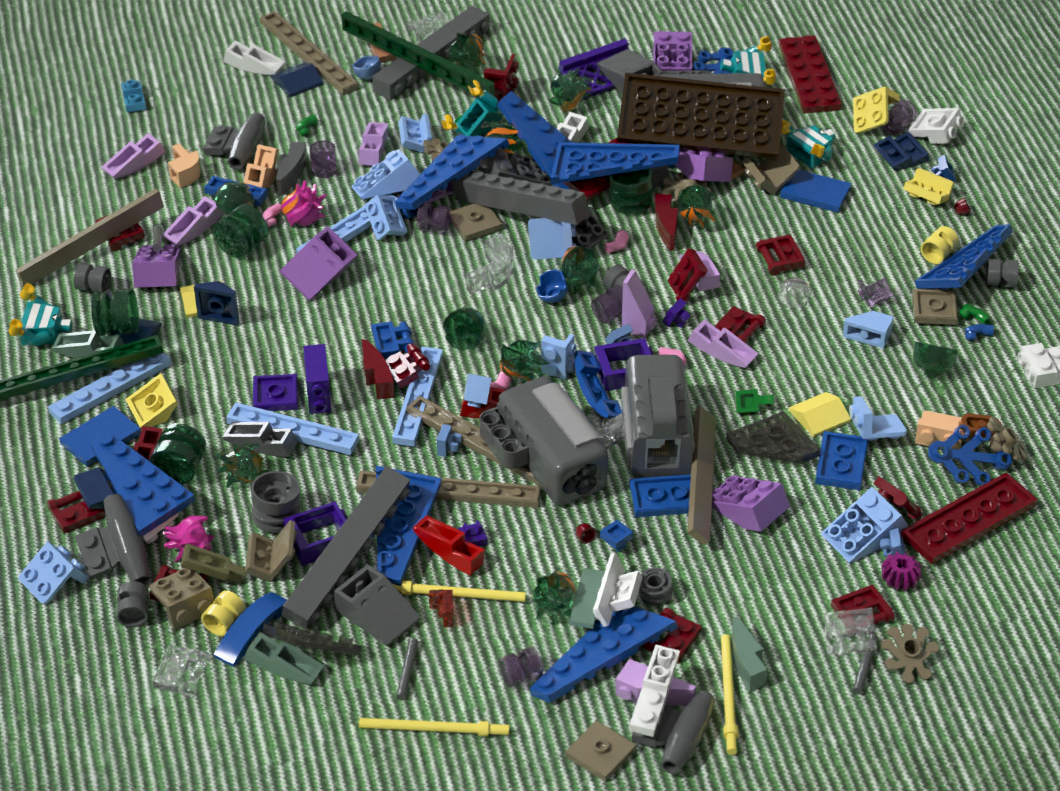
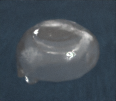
M789 278L781 284L778 299L788 307H804L811 297L812 290L809 283L802 278Z

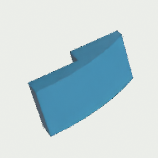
M128 80L125 83H121L126 112L146 110L140 81Z

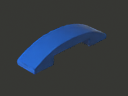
M576 350L574 353L576 375L587 402L601 416L623 420L622 409L618 401L609 400L597 376L601 367L594 353Z
M270 592L253 602L229 628L218 645L214 657L235 667L245 656L248 644L272 618L278 620L282 616L283 605L287 599Z

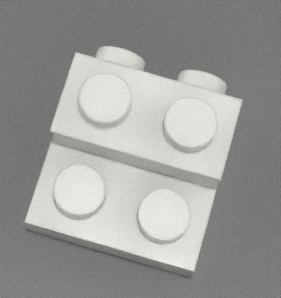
M959 108L923 109L908 131L913 137H928L930 143L946 144L950 139L956 137L957 129L964 126V118L961 116Z
M1042 343L1021 346V350L1018 353V362L1024 367L1028 380H1031L1034 388L1060 384V346L1044 348Z

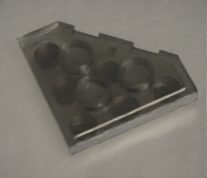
M784 411L726 433V440L740 454L799 464L820 456V448Z
M274 621V625L264 624L263 634L296 646L359 656L362 646L353 643V638L339 636V639L332 638L333 635L321 633L319 630L308 628L307 630H301L299 627L290 626L284 622Z

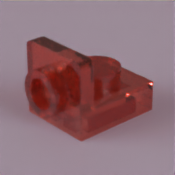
M429 590L430 609H438V618H443V628L453 627V590Z

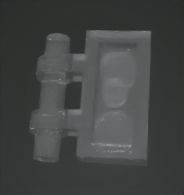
M872 607L824 613L825 637L827 639L835 638V644L827 645L826 647L828 655L837 654V656H845L849 652H859V654L867 653L868 650L877 649L876 640L866 641V635L875 634L874 610ZM857 636V642H844V637Z

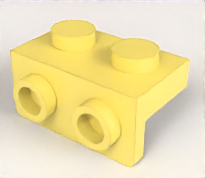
M918 168L914 178L905 182L903 190L908 191L909 195L913 197H923L927 199L928 203L939 205L949 200L954 182Z

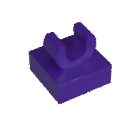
M680 298L668 310L662 322L668 327L675 322L678 327L682 328L687 323L686 320L691 316L687 311L683 310L687 303Z
M476 520L475 524L471 525L464 523L463 527L458 528V530L465 533V541L478 547L488 545V538L479 520Z

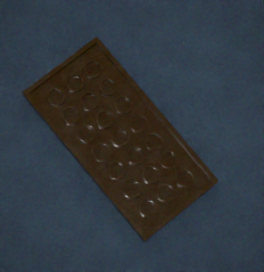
M625 73L617 142L680 145V149L779 159L785 89Z

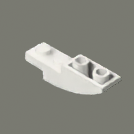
M655 645L643 680L642 690L629 724V731L651 737L654 736L669 694L680 653L679 650Z

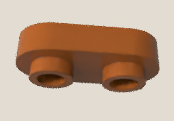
M967 413L962 416L958 426L966 425L970 430L969 436L974 437L977 430L983 427L987 428L989 419L992 416ZM981 431V437L985 438V433Z

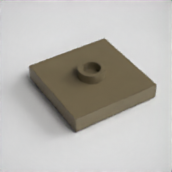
M471 204L448 212V219L465 241L502 230L501 221L488 206Z
M912 290L914 323L957 325L958 314L954 290Z
M596 720L565 751V757L606 782L636 751V744Z

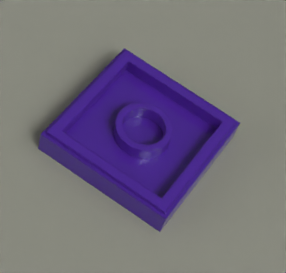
M297 374L253 376V407L267 411L298 410Z

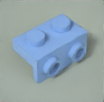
M424 113L420 121L401 116L399 130L402 147L424 153L423 141L429 140L431 142L433 138L430 131L431 123L429 122L428 114Z
M569 334L566 341L546 335L541 340V373L566 380L570 372H574V353L577 345L574 344V335Z

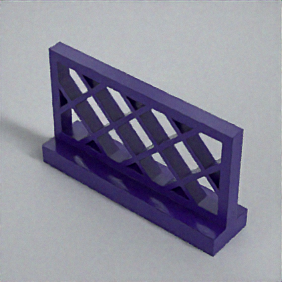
M624 38L559 61L558 76L561 80L566 79L576 94L583 92L580 86L592 89L586 91L582 97H592L612 90L616 87L606 76L599 75L601 70L598 68L597 63L629 49V42ZM590 69L598 70L596 74L588 72ZM577 74L581 75V78L579 80L576 78H572L571 76ZM584 76L593 78V83L583 81ZM597 80L607 82V84L599 85L596 84Z

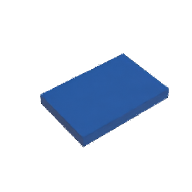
M799 170L786 182L781 191L780 198L839 213L851 189V183Z
M112 406L60 437L59 440L63 447L88 467L98 461L91 447L92 441L109 431L126 444L141 434V428L115 406Z
M824 431L815 484L861 490L868 440L863 439L862 436Z
M691 474L629 479L635 518L688 514Z

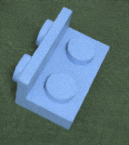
M376 195L365 204V209L377 240H382L387 235L403 236L407 233L400 210L396 206L395 197Z

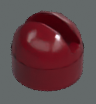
M965 197L955 203L954 209L958 215L962 216L971 213Z
M582 523L576 528L575 534L583 544H587L594 540L596 530L590 524Z

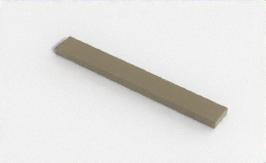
M276 11L260 17V23L305 63L313 64L318 74L342 95L359 89V83Z
M156 188L17 268L15 271L21 286L24 287L26 283L34 284L162 209L164 205L160 192Z
M418 396L406 408L407 414L415 418L417 416L421 417V422L439 432L443 424L451 425L452 434L458 433L461 435V444L502 465L481 438L479 427L422 396ZM421 403L426 404L424 412L419 410ZM525 465L516 469H509L539 485L532 472Z
M700 406L695 410L694 418L695 450L692 454L687 533L702 545L710 542L716 418Z
M360 471L356 485L357 493H367L376 481V472ZM442 478V485L436 499L538 508L541 486Z

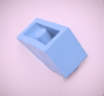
M871 311L846 318L844 321L843 337L884 349L892 333L894 317Z
M467 374L463 400L468 401V406L481 408V404H487L492 378Z

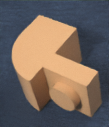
M178 143L172 146L174 160L168 162L170 178L179 188L195 182L199 178L201 171L198 152L190 153Z
M258 144L254 164H247L243 183L262 188L270 187L278 169H275L279 149Z

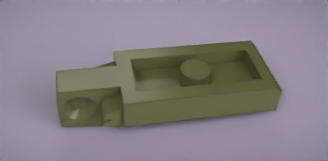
M186 544L183 549L182 567L232 583L242 584L246 577L245 568L232 563L229 557L191 544Z

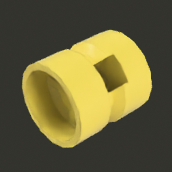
M939 227L922 243L921 253L923 257L930 263H941L958 247V235L949 227Z
M222 591L213 604L202 614L201 621L211 633L217 636H225L234 621L246 610V606L243 600L235 593Z

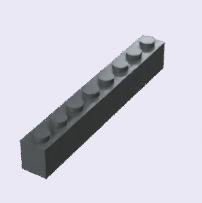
M471 6L421 41L417 46L448 60L471 43L472 34L480 37L490 29L489 13ZM397 58L372 76L373 92L391 101L425 77L429 72Z
M476 171L469 172L457 181L454 179L450 181L456 200L574 225H578L590 215L585 193Z
M388 466L384 468L285 602L282 611L284 618L304 630H307L311 624L315 625L318 622L322 608L324 606L328 607L334 599V590L347 581L348 577L346 575L350 570L354 571L360 563L359 557L362 553H368L373 545V538L376 535L380 536L383 532L386 520L388 518L392 519L398 510L397 505L400 501L404 502L411 492L409 489L410 479Z

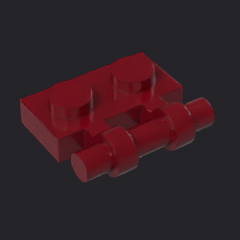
M413 343L407 345L408 353L403 355L400 351L386 359L392 378L400 389L418 379V372L430 369L428 358Z

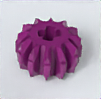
M898 552L895 555L888 554L881 567L882 581L887 583V587L894 586L896 591L899 588H903L905 591L909 587L915 588L919 580H921V562L916 560V556L909 557L907 552L904 555Z

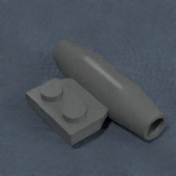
M257 112L252 113L239 130L234 129L233 126H214L203 147L204 155H223L226 152H230L228 165L235 170L241 169L253 156L263 136L265 117Z
M120 494L110 495L103 501L107 528L94 527L75 535L88 576L91 580L113 571L121 563L131 582L135 581L144 584L150 580L146 549L136 528L134 517Z
M698 691L681 713L674 709L673 706L665 704L654 736L651 737L633 732L632 742L652 747L665 745L661 767L669 774L679 773L695 753L709 725L715 702L713 695L707 691Z

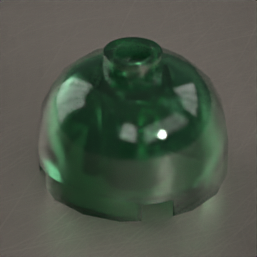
M227 182L219 187L212 198L213 201L217 200L215 205L233 218L236 215L242 216L240 220L243 221L248 219L255 202L253 194L249 190L250 187L244 182Z
M461 307L452 311L443 323L446 340L459 351L475 349L483 342L487 334V322L480 311L472 307Z
M915 342L913 349V359L916 366L925 370L924 375L937 377L938 373L950 371L958 355V350Z

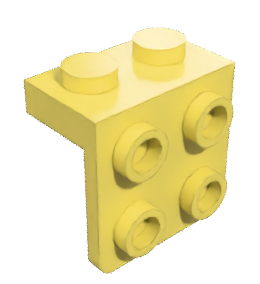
M884 86L854 97V132L860 134L886 125L888 123V105L899 102V94Z

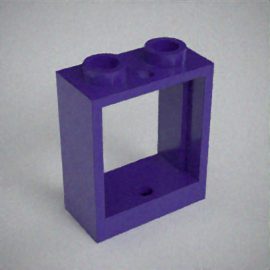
M645 338L594 346V355L601 367L598 375L605 392L625 387L626 368L612 371L609 362L629 359L634 355H653L652 347H648Z
M325 344L303 346L309 414L331 412Z
M336 501L283 519L284 527L290 520L295 522L297 535L293 542V548H295V554L302 566L315 562L334 537L332 536L308 545L302 533L332 523L335 524L339 531L347 520L344 509H340Z

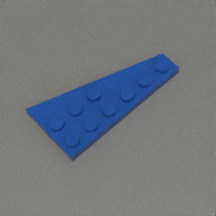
M511 91L499 101L497 106L507 121L515 126L521 140L524 139L528 145V151L541 170L551 178L558 143L573 142ZM564 183L552 184L553 187L569 189Z
M465 135L456 136L395 201L397 208L416 209L431 199L433 192L439 189L444 190L448 187V182L453 179L457 181L480 166L482 159L492 158L496 155L495 151L500 147L505 149L510 146L508 139Z
M559 142L551 174V185L678 164L680 145Z
M1011 224L995 225L916 279L914 281L916 288H926L929 290L941 288V290L962 287L1012 234Z
M109 431L91 442L92 450L100 465L104 468L108 480L113 485V489L116 494H120L131 511L140 537H143L195 502L193 493Z
M376 466V479L385 467ZM393 469L410 479L409 489L411 492L404 502L400 501L397 505L398 510L392 519L388 518L386 520L383 532L380 536H377V571L383 574L391 584L401 586L420 540L413 531V526L426 515H430L442 485V478Z
M636 606L628 610L613 612L609 626L603 627L599 620L593 629H590L529 688L531 696L549 703L575 689V684L581 680L594 678L596 676L595 672L604 667L606 669L613 667L638 652L639 646L648 641L654 643L660 639L659 635L667 630L670 632L678 628L676 621Z

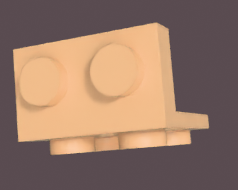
M924 411L918 421L915 443L930 446L935 441L944 442L954 433L961 417ZM959 429L960 434L964 436V431ZM958 440L950 449H961L963 440Z

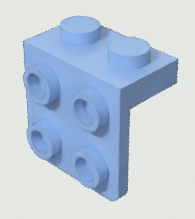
M546 218L530 219L528 221L531 258H562L569 247L575 246L572 249L568 264H573V256L576 255V244H572V237L576 236L575 225Z
M862 396L853 397V405H850L849 408L851 419L853 418V423L863 439L869 441L883 437L897 439L907 434L906 428L897 415L872 416V412Z
M47 541L21 572L19 580L41 603L48 604L70 577L84 584L89 576L83 570L85 566L77 559L70 557L72 553L62 545L58 548Z

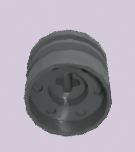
M271 471L259 475L252 482L251 515L253 523L263 531L280 533L284 528L283 519L300 513V484L293 475L281 471Z

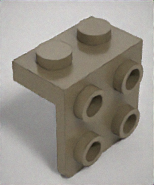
M780 145L779 159L765 158L759 165L748 156L742 161L746 166L744 171L750 178L756 179L754 184L761 191L763 189L767 190L772 196L801 169L799 163L783 145Z
M290 520L274 540L252 532L248 539L245 573L271 582L276 574L279 575L282 572L285 563L291 561L295 554L293 542L297 531L295 530L294 521Z
M182 568L174 574L160 578L149 586L150 591L165 606L170 626L174 630L201 618L205 610L214 602L211 586L196 571L188 568Z

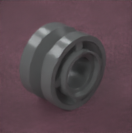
M657 567L643 571L639 588L642 601L652 606H659L668 602L673 594L670 574L666 570Z

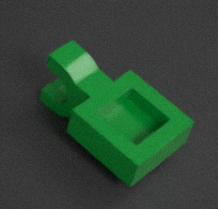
M758 389L734 391L736 413L759 411L760 404L775 403L774 394L758 396Z

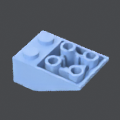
M398 149L390 152L381 163L373 165L370 172L365 176L358 177L351 187L361 199H366L376 195L404 191L420 174L409 159Z
M871 487L820 534L851 564L880 549V540L890 539L889 530L899 528L901 533V530L908 527V524L902 515Z

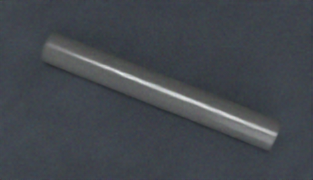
M156 225L153 234V250L159 252L162 243V227Z
M870 634L854 683L853 692L858 695L862 694L878 641V636L875 634Z
M410 638L408 641L396 698L399 700H405L418 646L416 638Z

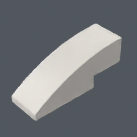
M234 41L227 48L223 62L244 71L265 75H275L285 64L284 60L254 44L248 48L237 41Z
M569 112L564 123H559L556 129L571 142L579 143L589 128L587 117Z

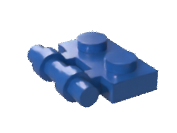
M392 321L371 324L375 348L382 354L384 359L400 352V350L408 353L407 345L410 343L415 345L414 340L411 339V328L405 321L400 322L398 327H393Z

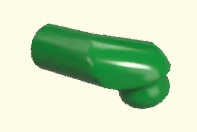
M313 114L300 120L296 126V131L301 136L307 135L310 132L308 127L318 123L317 117Z
M965 304L959 310V314L964 319H968L972 315L981 324L989 325L991 323V317L980 308Z

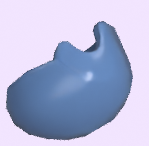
M377 55L375 57L363 56L352 64L355 75L362 80H371L372 76L382 69L381 61Z

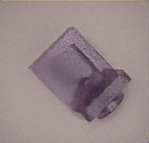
M882 278L868 286H865L862 279L858 281L861 289L857 291L862 301L867 300L870 307L894 297L886 278Z

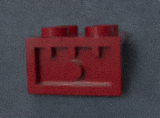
M512 53L505 71L485 68L484 78L494 83L495 97L498 102L509 92L512 91L514 93V89L518 88L519 77H516V73L519 69V62L516 61V54Z

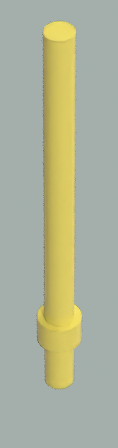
M404 580L401 586L392 584L402 595L417 593L525 602L526 592L413 584V581Z
M725 634L721 636L725 705L723 735L726 739L727 753L735 755L737 753L736 739L739 737L738 726L735 723L731 636Z
M359 718V728L476 733L478 736L489 737V734L509 735V725L490 724L489 721L458 723Z

